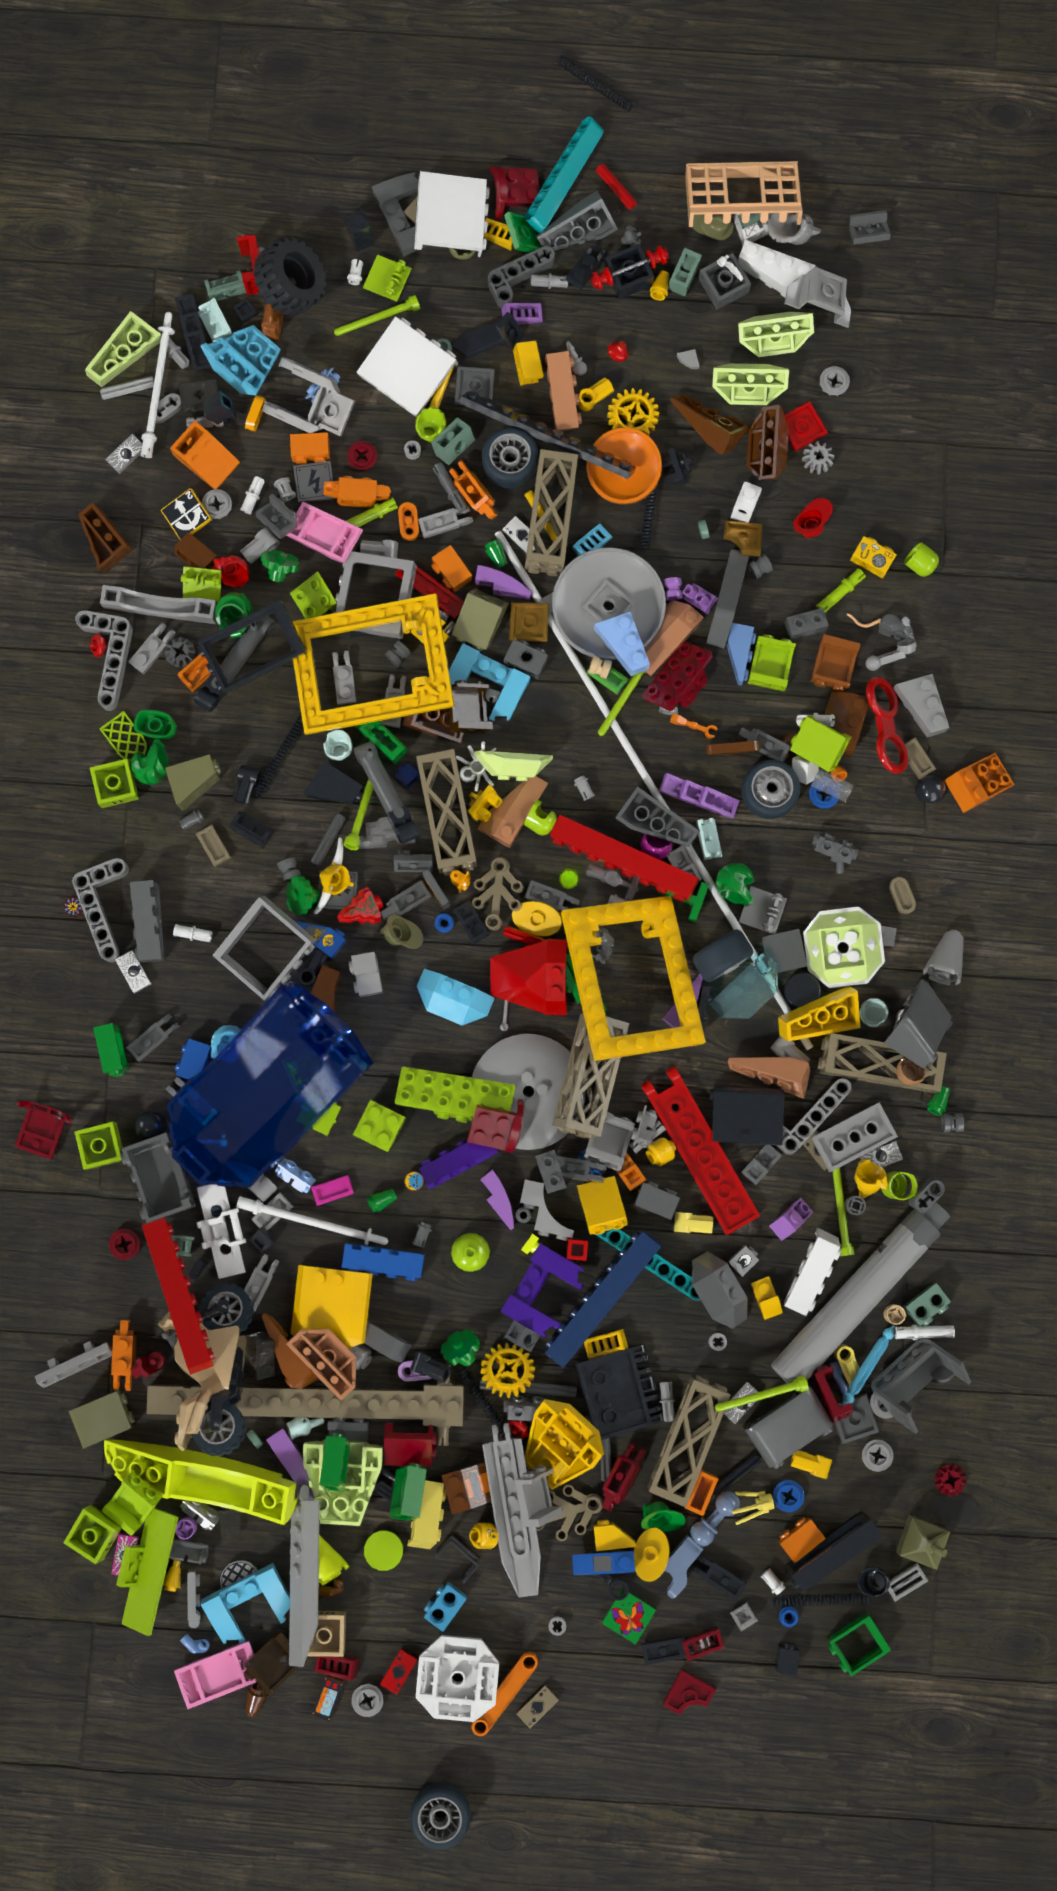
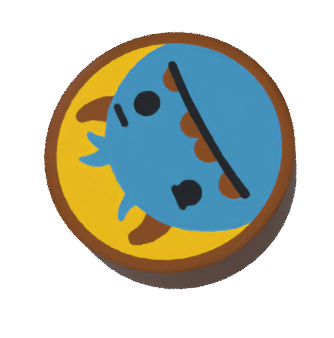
M413 1171L406 1175L404 1183L409 1190L417 1191L422 1188L424 1178L419 1172Z

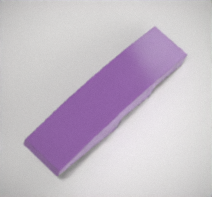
M668 773L664 775L659 792L729 818H734L739 804V800L707 786L703 787L689 780H682Z
M283 1428L266 1440L294 1482L299 1486L302 1484L308 1486L309 1501H314L313 1491L308 1483L309 1477L303 1466V1455Z

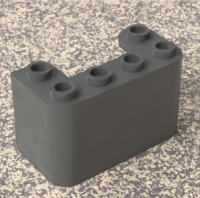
M164 1133L122 1148L123 1153L120 1154L124 1165L127 1164L128 1167H131V1179L133 1183L137 1184L139 1189L136 1191L137 1197L140 1202L143 1201L142 1209H139L143 1221L146 1220V1223L196 1207L193 1193L171 1133Z

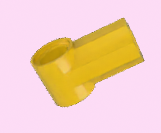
M603 378L590 388L583 389L579 394L578 407L583 411H590L595 404L614 392L611 382ZM587 397L591 402H584L582 399Z
M798 1450L792 1455L790 1466L827 1479L832 1459Z

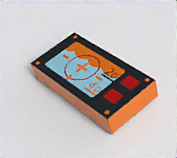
M325 1676L311 1715L330 1722L344 1684L343 1681Z

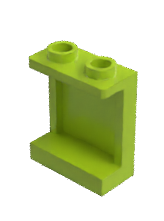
M764 634L759 636L756 642L748 684L785 691L796 644L792 643L789 639H773L771 635Z
M813 715L804 717L799 725L801 729L798 735L796 734L791 741L792 747L790 750L828 772L835 771L851 736L846 733L841 734L816 720V717Z
M133 1471L122 1481V1485L113 1498L102 1509L105 1515L130 1536L143 1525L163 1497Z

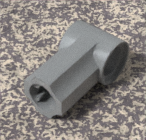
M266 527L256 534L255 539L241 549L240 552L252 564L262 556L265 550H274L280 542Z
M362 540L360 553L397 558L399 543L393 540H383L382 542Z
M781 1036L770 1047L778 1057L802 1058L807 1063L810 1060L795 1046L796 1044L793 1041H787Z

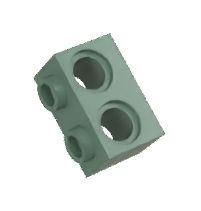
M684 248L670 279L668 290L686 296L699 268L701 254Z
M933 1282L903 1305V1307L917 1325L921 1326L923 1324L926 1326L933 1321L932 1317L936 1313L941 1314L949 1308L947 1305L951 1301L938 1284ZM935 1294L940 1297V1302L937 1305H933L931 1302V1298ZM919 1306H922L925 1310L922 1317L916 1315V1309Z

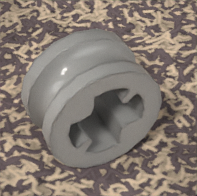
M413 440L405 444L404 452L406 457L411 460L419 458L421 446L417 441ZM412 446L416 447L417 452H413V454H410L408 448L411 447L412 449Z
M713 1333L710 1335L708 1343L712 1349L721 1351L726 1347L727 1339L721 1333ZM715 1337L722 1338L721 1342L723 1343L721 1346L713 1345Z
M553 1617L549 1622V1631L556 1636L562 1635L566 1630V1622L562 1617ZM554 1621H557V1623L558 1621L562 1622L561 1631H558V1629L557 1631L553 1630Z

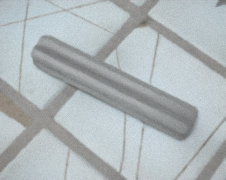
M149 376L100 389L101 397L105 400L154 387V378Z

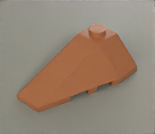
M537 776L523 781L502 799V803L498 808L493 807L489 810L491 817L487 822L482 821L477 830L511 848L524 826L523 823L534 802L540 799L548 783Z

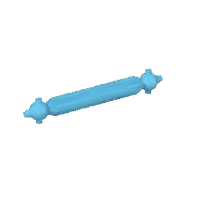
M894 1326L885 1329L882 1333L883 1337L877 1340L850 1383L848 1392L843 1394L842 1406L853 1403L854 1395L860 1392L888 1347L889 1340L893 1339Z

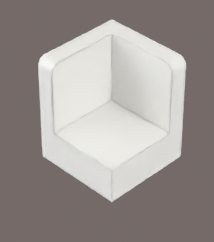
M799 755L793 758L792 769L797 774L799 782L808 784L818 778L819 766Z

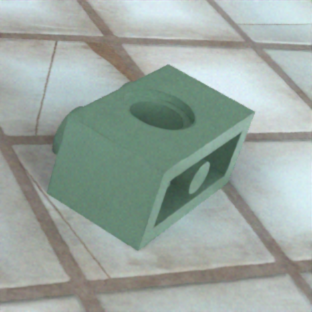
M456 418L431 444L436 456L450 465L475 439L470 426Z

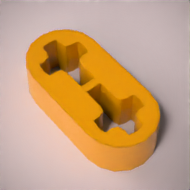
M255 396L246 419L245 429L256 431L263 414L262 408L266 398Z

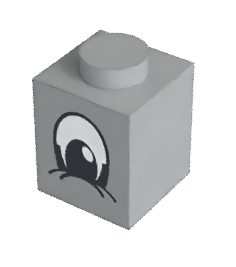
M743 1246L727 1262L743 1277L759 1261L756 1257L758 1253L751 1246L749 1248Z

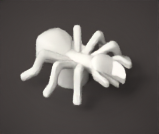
M485 742L481 744L482 751H485ZM470 745L468 749L474 759L472 762L456 756L457 760L470 765L464 766L461 769L460 778L465 782H472L477 777L475 791H478L481 775L484 776L490 786H493L492 781L485 772V767L474 756V751Z

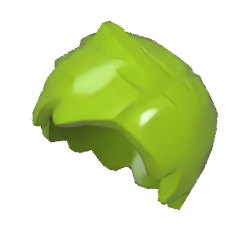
M424 408L417 416L416 431L426 441L432 442L446 429V419L444 413L439 408Z

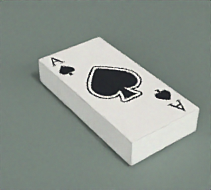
M515 516L502 531L527 552L530 529Z

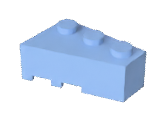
M631 612L594 624V631L605 642V645L610 648L630 676L649 670L650 663Z

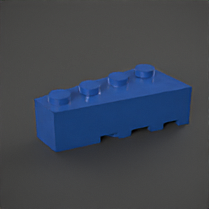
M347 1243L344 1248L342 1268H348L347 1271L356 1272L363 1270L378 1276V1273H385L386 1277L397 1278L400 1275L405 1276V1280L417 1281V1278L422 1277L425 1254Z

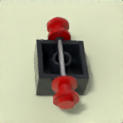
M640 244L605 257L603 273L593 272V277L590 278L591 283L598 290H602V285L606 283L610 286L613 285L618 299L649 288L653 285L654 281L651 268L654 269L658 262H661L663 265L666 264V259L669 258L666 248H662L659 245L655 252L647 250L645 257Z

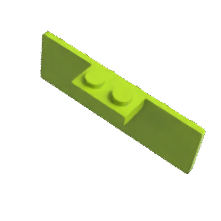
M402 1067L395 1104L431 1110L437 1115V1118L447 1120L449 1117L456 1118V1121L467 1123L468 1120L472 1121L477 1104L511 1112L516 1087L514 1084Z
M154 1508L145 1520L140 1545L125 1546L116 1584L121 1588L130 1587L122 1625L146 1636H151L178 1522L177 1516Z

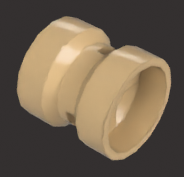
M594 655L588 673L598 674L601 678L606 679L612 661L608 659L602 660L599 656Z
M895 1304L886 1306L883 1312L885 1320L895 1325L901 1324L906 1317L905 1310Z

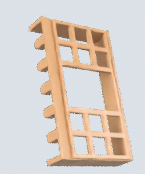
M798 162L686 164L685 179L689 227H693V217L695 214H704V222L706 224L712 222V214H723V222L727 224L731 221V214H742V222L748 223L750 213H760V221L762 223L768 221L769 213H779L780 222L786 221L787 213H796L797 225H801L802 204ZM760 177L762 203H729L727 178ZM764 181H778V189H765ZM782 181H792L793 189H782ZM705 182L706 191H692V183ZM709 182H723V190L710 191ZM765 194H779L780 202L766 203ZM783 194H794L795 202H784ZM710 195H724L725 203L711 204ZM693 196H706L707 204H693Z

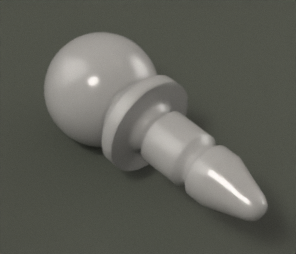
M567 341V351H569L570 356H573L574 361L572 371L575 375L582 376L586 373L587 366L582 361V357L578 358L574 346Z

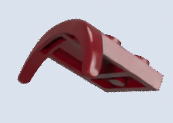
M499 166L488 168V171L492 172L496 186V210L494 216L496 221L501 219L505 206L530 207L540 191L537 169L503 168Z
M518 1099L516 1113L477 1104L467 1142L512 1153L517 1146L522 1129L524 1101Z
M18 1100L16 1105L28 1108L15 1147L52 1160L66 1122L71 1124L72 1117L65 1112L43 1104Z

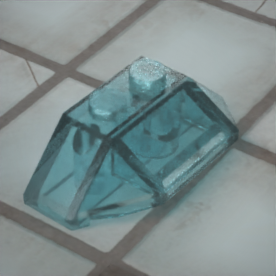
M764 951L709 1005L722 1018L750 1019L777 993L778 964Z

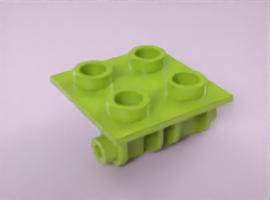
M377 255L363 288L397 302L412 268L405 266L406 262L403 260L395 262Z
M183 567V574L181 575L183 598H203L216 600L218 603L221 598V570Z
M316 572L290 593L305 619L322 616L329 609L333 611L337 607V601L319 572Z

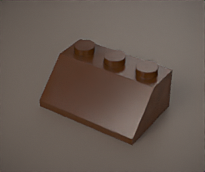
M832 691L824 715L833 714L835 716V719H832L835 720V724L830 728L841 734L846 733L851 736L843 753L851 757L855 751L869 703L867 697Z

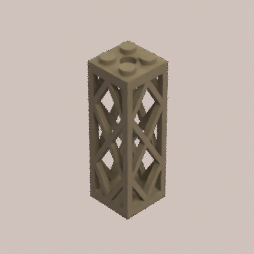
M540 449L524 568L529 573L538 574L539 572H545L549 576H558L563 571L578 454ZM560 472L562 473V475H563V477H564V479H565V482H566L567 486L565 485V483H564V481H563V479H562V477H561ZM556 475L563 491L552 502L546 485ZM540 500L545 513L536 523L538 502ZM566 502L562 524L557 512ZM550 521L558 538L546 550L539 533ZM533 546L535 548L536 553H532ZM560 549L559 556H555L557 551Z
M454 749L416 756L439 874L443 873L444 876H449L454 870H462V872L473 871V867H477ZM452 765L454 775L445 766ZM431 769L426 781L424 770ZM438 772L452 785L446 804L432 791ZM457 794L463 823L451 811ZM430 800L442 812L436 829ZM448 819L462 833L455 853L441 839ZM466 843H468L469 854L462 855ZM439 847L449 858L441 859Z
M580 1014L552 1126L558 1127L557 1131L562 1133L575 1134L576 1137L593 1139L594 1136L601 1137L621 1057L594 1061L584 1014ZM606 1016L610 1037L627 1035L629 1023ZM589 1055L591 1065L586 1069L585 1066ZM593 1070V1075L588 1079V1074ZM594 1081H596L595 1087H594V1091H593V1094H592V1090H591V1086H590V1085H591ZM586 1090L589 1103L583 1108L580 1095ZM600 1099L601 1104L597 1107V1103ZM576 1105L578 1114L573 1118V1113Z
M834 1033L826 1035L825 1039L822 1038L821 1050H823L822 1058L819 1057L818 1061L820 1074L929 1093L941 1092L947 1053L936 1051V1054H938L933 1064L928 1063L924 1068L927 1072L925 1077H928L927 1084L920 1083L915 1086H908L898 1079L896 1068L890 1064L905 1056L899 1054L886 1060L874 1050L898 1053L884 1044V1042ZM839 1043L850 1045L838 1050ZM858 1048L875 1064L858 1071L840 1054ZM835 1063L842 1069H836ZM880 1067L892 1078L865 1073Z
M699 1375L696 1378H690L648 1482L647 1488L649 1492L681 1506H687L724 1411L718 1412L714 1410L712 1398L718 1400L717 1404L729 1401L731 1395L727 1392L728 1389L718 1383H715L714 1386L710 1385L708 1379ZM695 1391L700 1392V1394L692 1399ZM706 1400L709 1420L690 1433L688 1413ZM681 1424H683L685 1438L673 1446ZM704 1436L696 1458H694L692 1444ZM687 1449L690 1468L671 1482L668 1462ZM662 1472L664 1473L665 1485L658 1483ZM684 1485V1488H683V1490H682V1493L679 1492V1491H676V1490H678L680 1487H682V1486Z

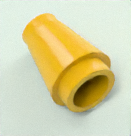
M660 271L650 288V295L653 299L661 301L667 297L670 277L668 272Z

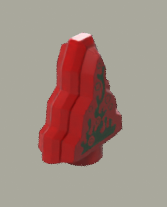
M366 886L358 891V895L351 899L350 905L344 907L339 912L337 918L339 922L345 923L358 921L361 924L369 922L371 925L381 922L379 910L383 909L382 901L378 895L373 896L370 889Z

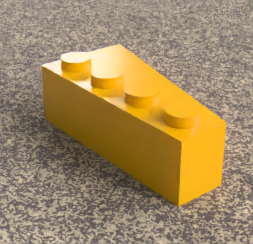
M846 986L779 1016L780 1036L787 1041L860 1028L858 991L851 986Z

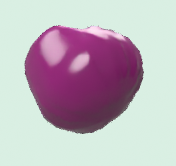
M644 834L641 838L640 847L643 853L662 860L670 855L673 843Z

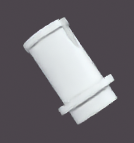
M357 259L351 261L350 274H348L347 279L352 285H359L362 281L361 271L363 262L359 260L357 267Z
M770 1568L760 1576L772 1589V1593L775 1592L778 1595L785 1589L784 1582L780 1581Z

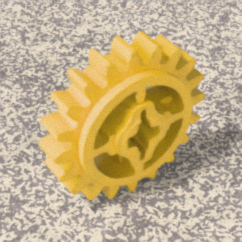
M632 388L631 394L625 389L624 396L618 393L617 399H612L613 405L608 407V410L611 412H608L607 417L612 418L608 424L614 425L612 430L617 428H633L649 436V430H655L654 425L658 424L657 417H659V412L656 411L658 405H652L654 398L648 400L649 393L642 396L641 389L637 394L634 388ZM633 402V403H632L631 405H629V406H625L624 408L622 407L623 405H625V404H627V403ZM640 404L645 407V409L648 412V415L644 414V412L640 408ZM636 409V412H635L636 414L634 415L633 419L631 420V415H632V413H634V410ZM618 414L622 415V418L625 419L626 425L621 422ZM645 422L643 425L639 427H634L636 424Z
M506 1343L504 1349L498 1344L497 1351L491 1348V1355L485 1354L487 1361L484 1360L481 1364L485 1368H482L480 1371L481 1374H486L482 1377V1381H488L486 1388L493 1387L492 1394L498 1390L499 1397H502L504 1392L507 1398H510L511 1392L518 1397V1390L525 1393V1386L530 1387L531 1382L529 1380L534 1379V1375L531 1373L535 1372V1367H531L534 1361L532 1359L527 1360L529 1353L522 1354L523 1348L517 1351L516 1344L509 1348V1344ZM495 1362L499 1368L496 1375L492 1372V1366ZM522 1366L523 1368V1376L521 1379H519L517 1373L518 1367ZM506 1368V1370H509V1369H512V1370H511V1373H510L509 1371L504 1372V1369ZM503 1381H507V1382H510V1383H512V1384H505V1383H502V1382H503Z

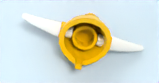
M341 837L338 839L334 860L330 866L320 873L323 892L314 914L321 911L331 895H337L348 886L353 887L354 883L350 882L347 868L342 865L343 840Z

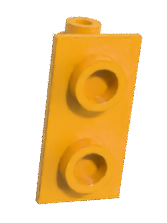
M454 870L450 874L451 882L458 888V893H461L462 890L466 891L471 883L469 872L467 871L465 875L458 870Z

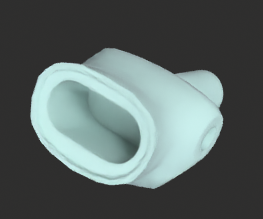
M295 1417L292 1421L286 1423L290 1439L293 1440L299 1436L309 1435L311 1429L324 1424L323 1418L309 1420L307 1417Z

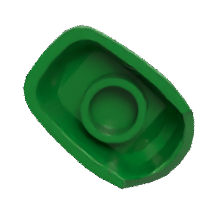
M141 710L137 713L134 721V729L137 733L153 739L170 740L177 731V725L172 717L161 711Z

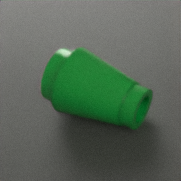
M496 539L485 545V552L498 569L508 564L502 542L500 543Z
M942 1086L941 1092L933 1095L927 1104V1110L930 1113L942 1116V1113L946 1111L950 1089Z
M390 1189L370 1195L367 1198V1202L374 1213L383 1210L396 1200L397 1197L394 1190Z

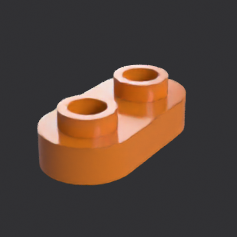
M406 502L398 509L400 534L403 539L413 541L419 535L417 509L414 504ZM410 511L411 515L406 516L405 512ZM411 529L413 533L407 534L406 531Z

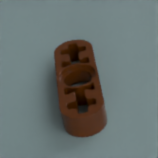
M760 741L706 745V755L760 751Z

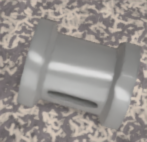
M289 477L278 479L274 483L283 502L289 501L296 496L289 484Z

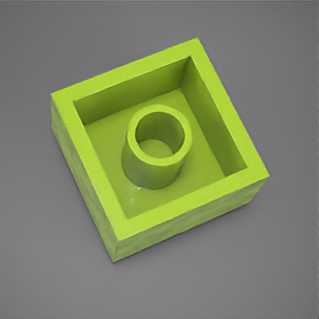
M128 759L90 767L97 802L101 808L139 800L135 778L130 770V761Z
M370 1100L353 1135L384 1151L390 1152L406 1117Z
M109 1122L75 1131L83 1170L122 1161L120 1154L123 1153V1147L117 1122Z
M89 1505L83 1508L63 1543L94 1564H98L105 1559L122 1528L93 1505Z

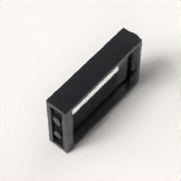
M281 600L199 640L200 646L197 647L201 656L206 657L208 661L206 666L210 674H214L217 679L215 684L220 692L223 691L225 694L308 653ZM274 613L293 651L229 683L210 645Z
M860 1512L826 1536V1539L796 1563L792 1560L785 1565L788 1570L785 1574L796 1590L801 1588L804 1593L883 1536L872 1520L863 1512Z

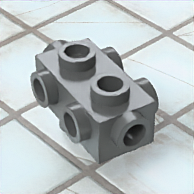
M827 832L824 834L815 833L812 840L815 851L830 856V860L836 862V873L838 874L844 873V862L850 864L852 860L856 859L859 852L858 849L852 846V842L845 839L839 841L835 839L834 835Z
M520 1395L518 1397L513 1396L508 1398V1400H504L503 1412H507L508 1420H521L532 1423L534 1413L545 1398L540 1396L524 1398Z

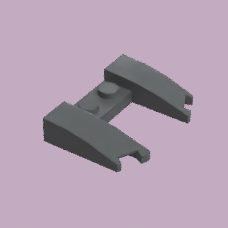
M414 172L372 186V193L403 257L418 251V249H414L415 227H410L398 202L418 192V179L415 177L416 173Z

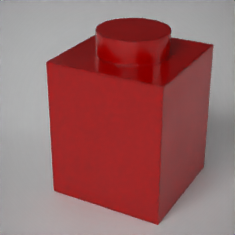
M568 1239L566 1259L586 1261L588 1241Z

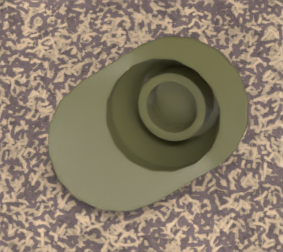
M695 214L693 217V229L712 239L725 240L733 232L734 225L732 219L729 223H724L723 214H712V222L710 224L704 222V214Z
M396 914L388 917L387 924L380 931L386 941L393 946L403 945L411 949H417L423 944V934L419 927Z

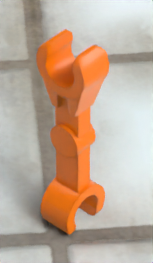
M673 714L670 722L673 724L686 725L691 729L705 732V736L709 739H713L715 736L710 735L708 730L713 729L717 731V727L714 725L706 728L698 725L696 722L687 721V719L678 714Z

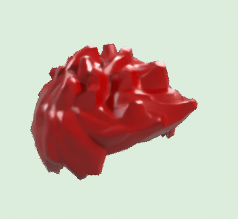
M231 555L213 560L215 566H212V569L221 570V581L228 587L238 588L248 582L249 565H247L244 559Z

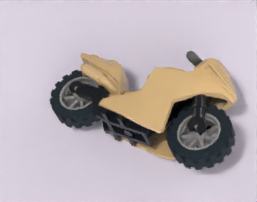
M223 1283L222 1286L216 1285L213 1287V1290L207 1291L206 1297L202 1298V1305L199 1308L203 1320L200 1326L202 1330L206 1329L209 1341H206L207 1348H212L215 1359L212 1360L213 1367L190 1375L170 1312L158 1323L164 1330L162 1337L169 1341L175 1352V1361L181 1369L200 1384L202 1390L183 1401L180 1406V1412H177L176 1422L179 1424V1430L175 1433V1444L181 1451L186 1450L190 1438H193L196 1445L203 1452L211 1456H223L226 1453L228 1455L232 1453V1450L239 1448L240 1442H243L245 1438L246 1421L240 1410L236 1407L241 1401V1393H243L241 1381L242 1377H244L243 1367L246 1356V1337L239 1336L242 1330L245 1331L248 1328V1323L252 1322L251 1317L254 1314V1309L249 1295L243 1288L237 1287L235 1284L228 1285L227 1283ZM229 1297L235 1298L236 1301L229 1306ZM238 1304L241 1306L240 1311H236L233 1308ZM233 1314L238 1315V1317L235 1320L232 1317ZM231 1421L233 1423V1429L227 1428V1424ZM214 1431L212 1437L208 1440L205 1436L206 1433ZM225 1432L231 1433L228 1438H224ZM216 1436L222 1440L221 1442H214Z

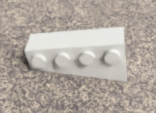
M745 240L738 259L744 271L756 279L759 278L765 282V285L780 292L783 297H786L787 287L815 267L811 263Z
M819 1228L815 1232L817 1238L815 1243H810L807 1249V1260L804 1259L799 1267L798 1274L800 1275L794 1278L784 1300L786 1307L805 1316L808 1311L812 1312L816 1304L814 1299L817 1294H821L825 1285L823 1281L832 1272L833 1267L831 1264L841 1254L839 1238Z

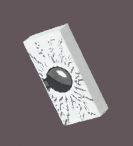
M132 950L115 959L133 993L151 985Z

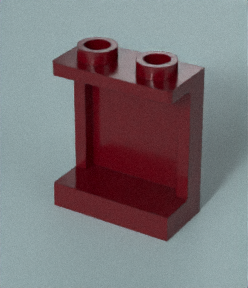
M825 1365L818 1368L814 1374V1382L833 1423L851 1416L853 1413L851 1404L848 1403L839 1407L826 1381V1378L833 1376V1366L828 1368Z
M385 1423L384 1465L409 1466V1463H414L421 1466H432V1458H436V1446H432L436 1445V1433H433V1425H429L428 1433H394L393 1423Z

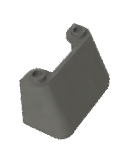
M921 979L903 1004L905 1009L884 1044L924 1069L928 1063L933 1064L936 1060L938 1046L945 1031L949 1030L953 1022L951 1021L952 1016L928 982Z
M809 1384V1390L799 1391V1395L796 1393L792 1394V1397L761 1418L758 1417L756 1419L757 1423L756 1421L748 1422L742 1426L769 1468H779L785 1463L783 1460L820 1435L826 1436L833 1431L834 1423Z

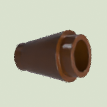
M252 1684L247 1691L245 1713L251 1717L257 1716L267 1694L263 1696L256 1688L258 1684Z

